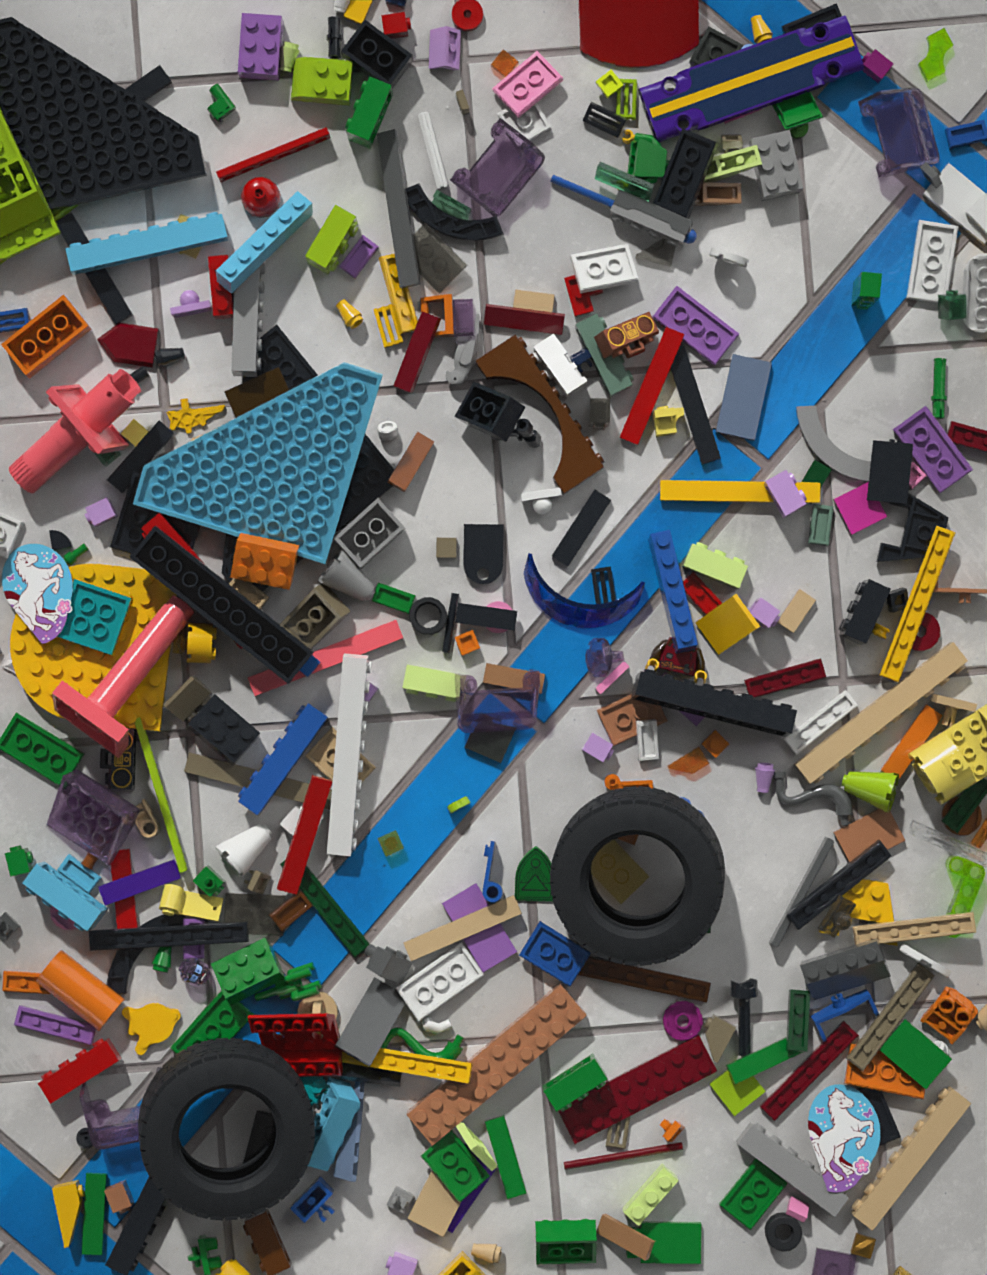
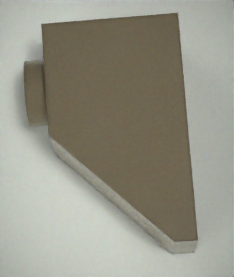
M713 1014L711 1018H707L703 1028H705L704 1033L712 1059L718 1063L736 1030V1026Z

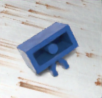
M319 1176L292 1203L290 1209L304 1223L315 1212L318 1213L319 1218L324 1223L327 1218L323 1215L320 1207L328 1210L331 1214L335 1212L331 1206L325 1204L333 1195L334 1189Z

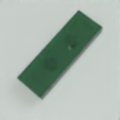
M599 162L594 178L648 202L652 197L655 186L650 182L603 162Z

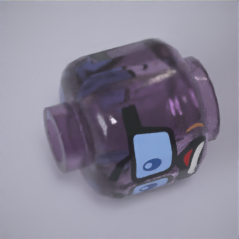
M194 957L189 958L187 961L184 960L179 967L181 980L194 987L204 985L210 975L208 965Z

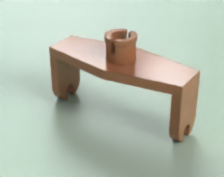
M937 581L934 593H959L958 603H964V597L966 598V603H971V594H987V589L938 588Z

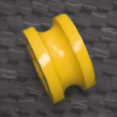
M878 623L875 624L872 631L874 635L886 639V633L890 632L888 628Z

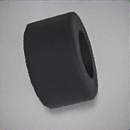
M785 1212L772 1215L766 1222L764 1228L765 1236L774 1249L782 1252L790 1251L800 1243L802 1229L797 1219L787 1215ZM781 1224L788 1225L791 1229V1234L787 1239H779L776 1236V1228Z

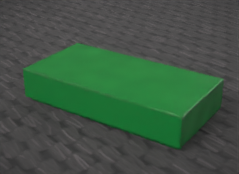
M378 583L372 602L410 614L416 595Z

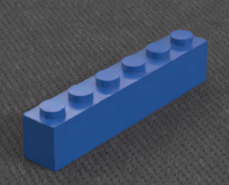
M667 530L652 533L649 536L648 542L675 654L695 650L698 646L671 532Z
M309 703L306 707L304 705L300 707L296 713L299 717L294 723L291 721L284 730L287 732L284 738H278L273 745L275 750L271 756L269 754L265 756L261 762L263 765L259 772L256 770L249 779L251 784L248 788L243 787L238 794L240 798L238 802L257 816L261 814L328 720L325 714Z

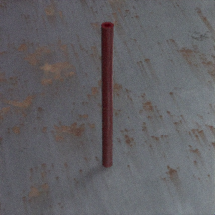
M682 1142L566 1161L563 1162L564 1169L568 1170L683 1150Z

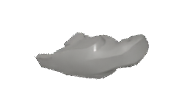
M476 314L473 337L458 334L454 339L457 345L454 355L455 369L452 372H446V380L451 385H462L476 362L479 314Z

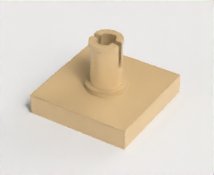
M933 693L930 697V701L944 704V707H946L942 725L950 727L954 725L957 710L976 711L977 704Z

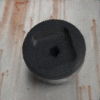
M82 1128L76 1136L78 1146L83 1149L93 1147L97 1139L95 1131L91 1128Z

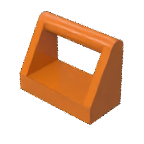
M452 294L420 298L421 312L423 311L428 314V302H444L445 330L436 331L434 338L454 337Z

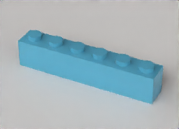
M297 191L216 270L217 282L232 294L313 215L312 202Z

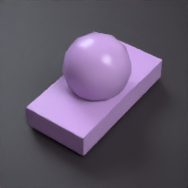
M186 290L181 294L180 303L182 306L170 308L171 315L174 318L212 311L211 302L209 300L199 302V296L193 290Z

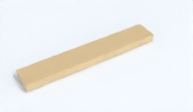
M512 895L403 943L410 960L413 961L522 913L515 896Z
M974 912L853 926L855 945L878 938L880 944L976 933Z

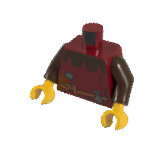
M669 637L668 640H662L652 650L650 659L645 666V669L648 666H653L655 672L658 668L690 676L695 675V683H697V678H702L704 680L703 684L706 683L705 660L701 649L696 647L695 650L675 654L672 637Z

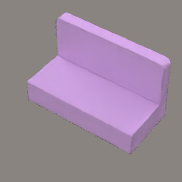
M448 26L430 30L429 69L446 68L453 71L459 70L461 30Z

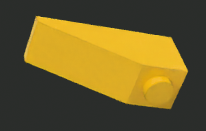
M79 1180L57 1184L52 1188L64 1248L69 1247L72 1243L83 1197L85 1196L84 1187L80 1185Z

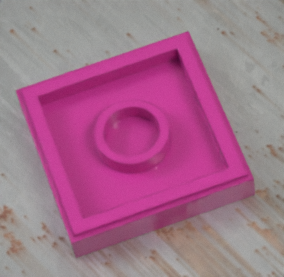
M869 482L833 499L851 535L887 517L880 501L867 500Z

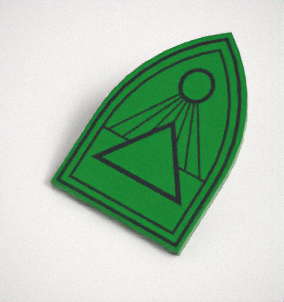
M537 846L529 850L518 864L515 874L516 900L553 901L550 887L551 861Z

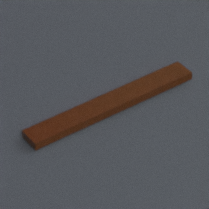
M590 956L578 974L580 976L706 1003L711 982L625 965L623 963L619 964Z

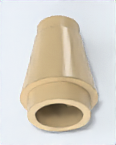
M474 1243L471 1255L491 1264H494V1262L499 1263L502 1247H499L497 1244Z

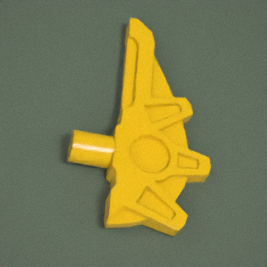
M188 398L180 399L181 409L179 411H168L166 413L170 419L171 430L180 427L185 428L186 433H192V427L199 424L205 426L207 424L206 420L216 413L222 412L225 405L192 409L189 408Z

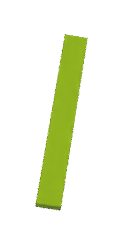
M139 717L135 722V726L179 872H185L188 868L147 732L143 729V724Z

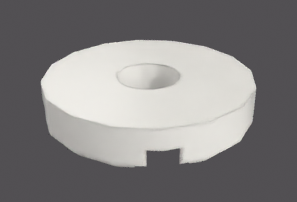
M711 248L709 254L717 260L729 264H738L744 268L749 263L747 258L716 248Z

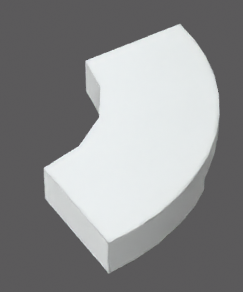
M902 943L900 947L901 952L945 977L950 976L951 970Z

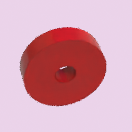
M476 0L457 1L452 8V21L454 25L462 31L477 29L483 21V9L480 3ZM470 12L471 16L467 18L464 16V13Z

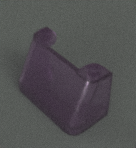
M501 118L491 128L493 142L470 170L467 168L458 169L450 179L453 184L492 216L497 217L507 209L545 160V155L529 139Z

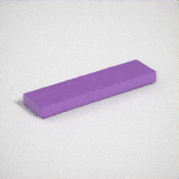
M22 1005L18 1007L14 1026L88 1045L93 1044L96 1029L87 1022Z

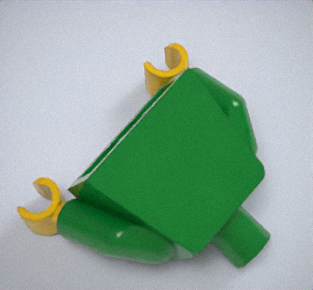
M625 130L624 134L631 135L628 139L622 138L625 144H631L626 178L630 180L626 182L624 179H618L617 183L624 182L625 186L617 188V190L626 191L628 187L630 189H641L655 184L658 179L664 177L670 160H666L667 150L661 147V144L652 135L641 133L634 135L631 130Z

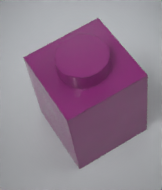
M875 49L872 53L867 52L863 57L864 70L862 71L879 84L894 63Z

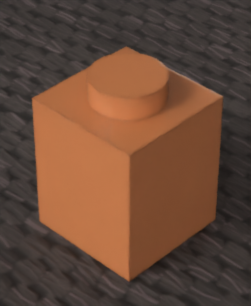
M126 1180L111 1185L104 1190L113 1213L119 1211V1214L131 1210L130 1206L133 1205L134 1200Z

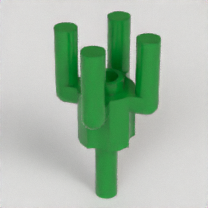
M311 962L288 970L284 980L276 983L274 988L256 993V1001L278 995L281 1000L291 997L296 1002L319 994L318 989L322 988L320 980L303 985L301 981L303 978L312 976V970H315L314 963Z

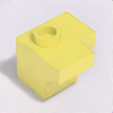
M657 407V410H654L652 413L655 436L676 434V422L684 417V408Z

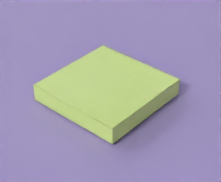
M460 1122L456 1127L470 1150L493 1171L497 1168V1164L484 1143L464 1123Z

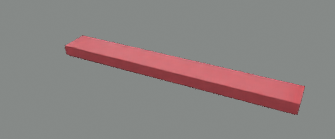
M397 620L314 651L312 655L321 663L312 674L342 663L344 653L362 655L403 639ZM270 669L248 677L254 696L288 684ZM299 670L290 683L306 676Z

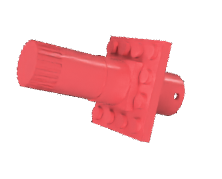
M119 369L114 375L108 374L88 393L79 384L50 387L46 391L49 395L48 399L54 406L60 408L62 417L9 466L10 474L17 484L27 492L35 493L87 446L92 452L97 454L125 450L130 444L112 423L135 403L134 398L141 392L137 382L126 371Z

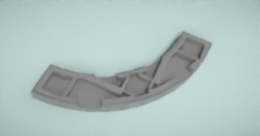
M816 405L797 406L796 413L800 430L813 453L837 473L855 480L869 482L871 461L852 457L841 451L831 442L821 426Z

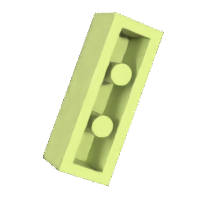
M697 542L696 545L691 544L682 567L733 588H740L748 568L744 564V560L734 557L733 560L725 557L726 553L715 549V552L707 549V545Z
M407 664L402 688L407 689L406 693L418 695V691L426 692V697L437 699L438 695L446 696L445 700L457 702V699H462L466 675Z
M662 1163L622 1208L623 1213L639 1226L679 1181L677 1176Z

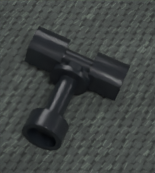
M519 419L516 429H513L510 437H517L518 441L524 439L528 446L532 448L539 447L541 443L540 434L533 430V425L529 420ZM491 436L492 440H500Z

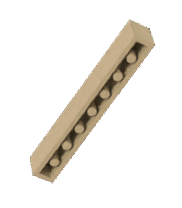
M950 1086L940 1091L937 1102L935 1104L932 1103L927 1108L926 1116L923 1120L919 1119L913 1127L914 1131L910 1136L907 1135L902 1140V1147L898 1152L894 1151L888 1159L890 1162L885 1168L882 1167L876 1174L877 1179L874 1183H869L864 1190L865 1194L863 1197L853 1203L851 1207L853 1209L851 1211L853 1216L872 1231L972 1104Z

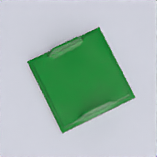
M810 92L772 105L785 131L823 118Z

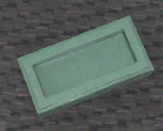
M813 504L808 544L829 545L834 506Z

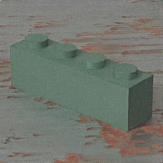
M596 313L576 323L575 328L585 348L590 352L592 356L590 358L610 398L631 388L634 379L629 370L626 371L623 363H625L623 356L620 355L614 359L610 356L604 359L594 339L597 334L607 328L603 317L599 318Z

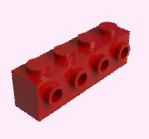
M103 1038L97 1040L92 1044L94 1048L89 1051L83 1049L75 1054V1060L70 1062L67 1059L58 1065L59 1070L54 1073L50 1070L41 1076L42 1080L38 1085L50 1104L121 1059L110 1038L105 1041Z

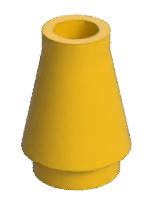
M756 15L752 17L750 21L754 42L758 44L772 39L773 33L762 19V16Z
M345 299L337 303L336 307L347 327L355 329L363 322L362 313Z

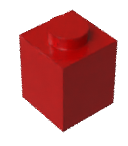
M405 12L381 15L385 35L391 39L408 37L411 23L410 17L406 18Z

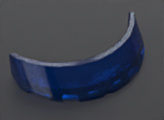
M528 553L523 573L526 586L535 603L554 620L565 625H573L576 628H598L622 619L638 605L645 582L641 581L629 594L612 602L583 604L569 600L555 592L539 574L531 553Z

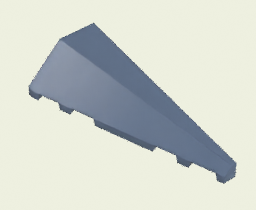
M355 1081L353 1090L360 1101V1108L352 1119L351 1128L347 1130L333 1174V1177L351 1182H356L365 1086V1082Z

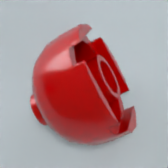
M255 177L244 185L241 200L249 214L258 218L270 216L279 208L281 195L273 181L264 177Z

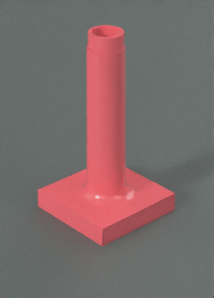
M172 596L156 613L88 698L62 680L52 692L54 711L119 758L129 746L128 729L115 720L114 716L188 623L187 621L194 614L192 608L180 598Z

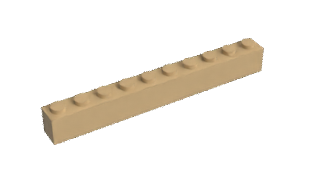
M954 642L948 643L793 765L807 783H818L824 778L822 774L827 770L832 772L840 765L838 763L843 758L847 760L856 753L854 749L858 746L864 747L871 741L870 737L875 733L879 735L887 729L885 725L890 721L895 723L903 716L901 714L906 709L910 711L919 704L917 700L921 697L927 698L934 692L933 688L938 684L942 686L950 680L949 675L953 672L957 674L966 667L964 664L968 660Z

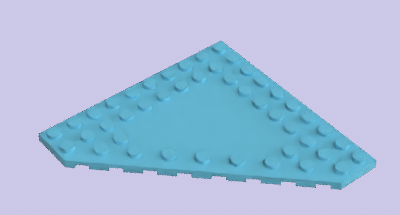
M343 362L151 461L143 467L133 504L239 537L240 533L296 544L299 545L298 556L326 564L383 374Z

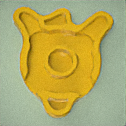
M159 1003L146 1004L141 1008L126 1006L122 1010L123 1017L129 1021L128 1034L139 1036L135 1051L139 1055H143L150 1045L166 1040L173 1032L176 1022L181 1018V1013L178 1009L169 1008Z

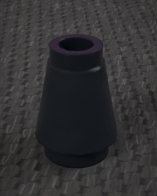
M182 347L159 348L158 351H154L158 367L163 366L164 368L185 359Z

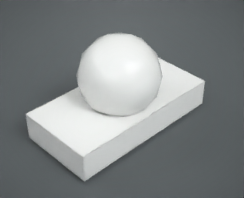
M561 488L522 493L521 501L522 503L533 501L534 511L544 515L552 509L550 498L561 497Z

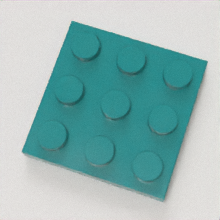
M74 579L70 605L72 606V611L68 613L65 626L57 637L113 656L132 598Z

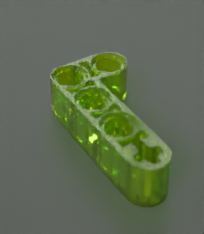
M949 856L945 862L946 869L961 877L946 915L956 914L955 907L958 904L964 906L963 913L970 912L985 877V869L980 864L963 857ZM955 859L960 861V867L957 870H953L951 866ZM973 867H977L979 874L972 878L970 870ZM969 885L971 893L968 896H964L963 888ZM952 935L949 937L956 938L960 935Z

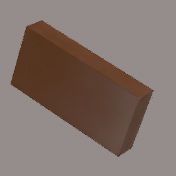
M299 890L297 895H292L270 913L269 917L279 930L283 931L309 910L312 904L303 892Z

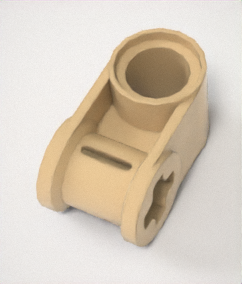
M143 799L140 804L133 808H127L131 819L144 837L153 838L160 833V824L146 799ZM148 823H152L155 827V831L152 834H148L145 830Z

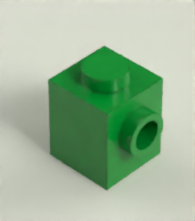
M21 845L9 848L10 852L5 853L10 877L31 872L33 869L32 863H34L32 852L28 851V848L22 849Z
M209 865L193 880L209 897L213 896V894L218 896L225 888L223 886L225 880Z

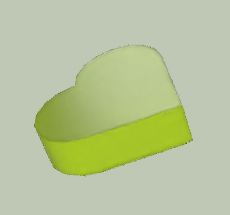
M465 796L451 803L447 808L450 814L471 802Z

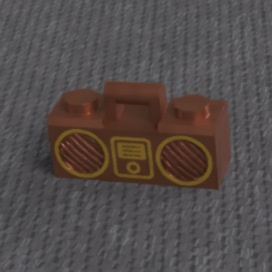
M646 312L603 330L594 339L604 359L610 356L614 359L622 354H625L626 358L629 359L645 352L644 346L654 341L653 337L659 334V330L650 312ZM635 344L636 347L630 349L629 345Z

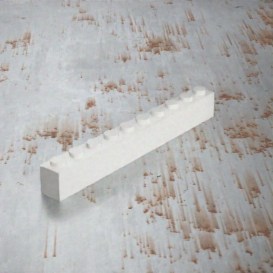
M346 653L343 655L327 854L351 856L352 850L356 851L357 839L353 838L354 831L358 830V819H355V811L359 812L360 800L356 798L357 792H361L362 780H358V774L363 771V760H360V752L364 753L365 741L361 740L362 733H366L367 721H363V714L368 711V701H365V693H369L370 681H366L367 673H371L372 661H368V655Z

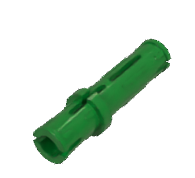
M934 358L933 396H931V401H933L932 414L937 419H945L947 359Z

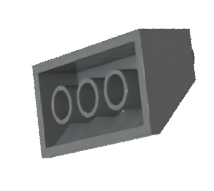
M878 938L802 961L800 964L806 985L814 1000L891 977Z

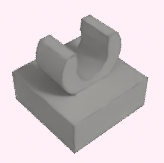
M396 1186L387 1205L405 1214L414 1195Z

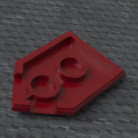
M118 323L97 340L113 362L153 368L154 351H156L159 328Z

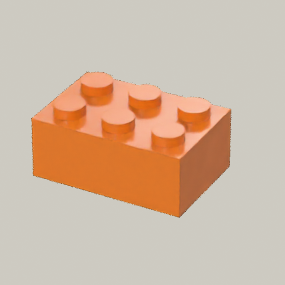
M240 533L236 542L230 578L290 590L293 583L299 545Z

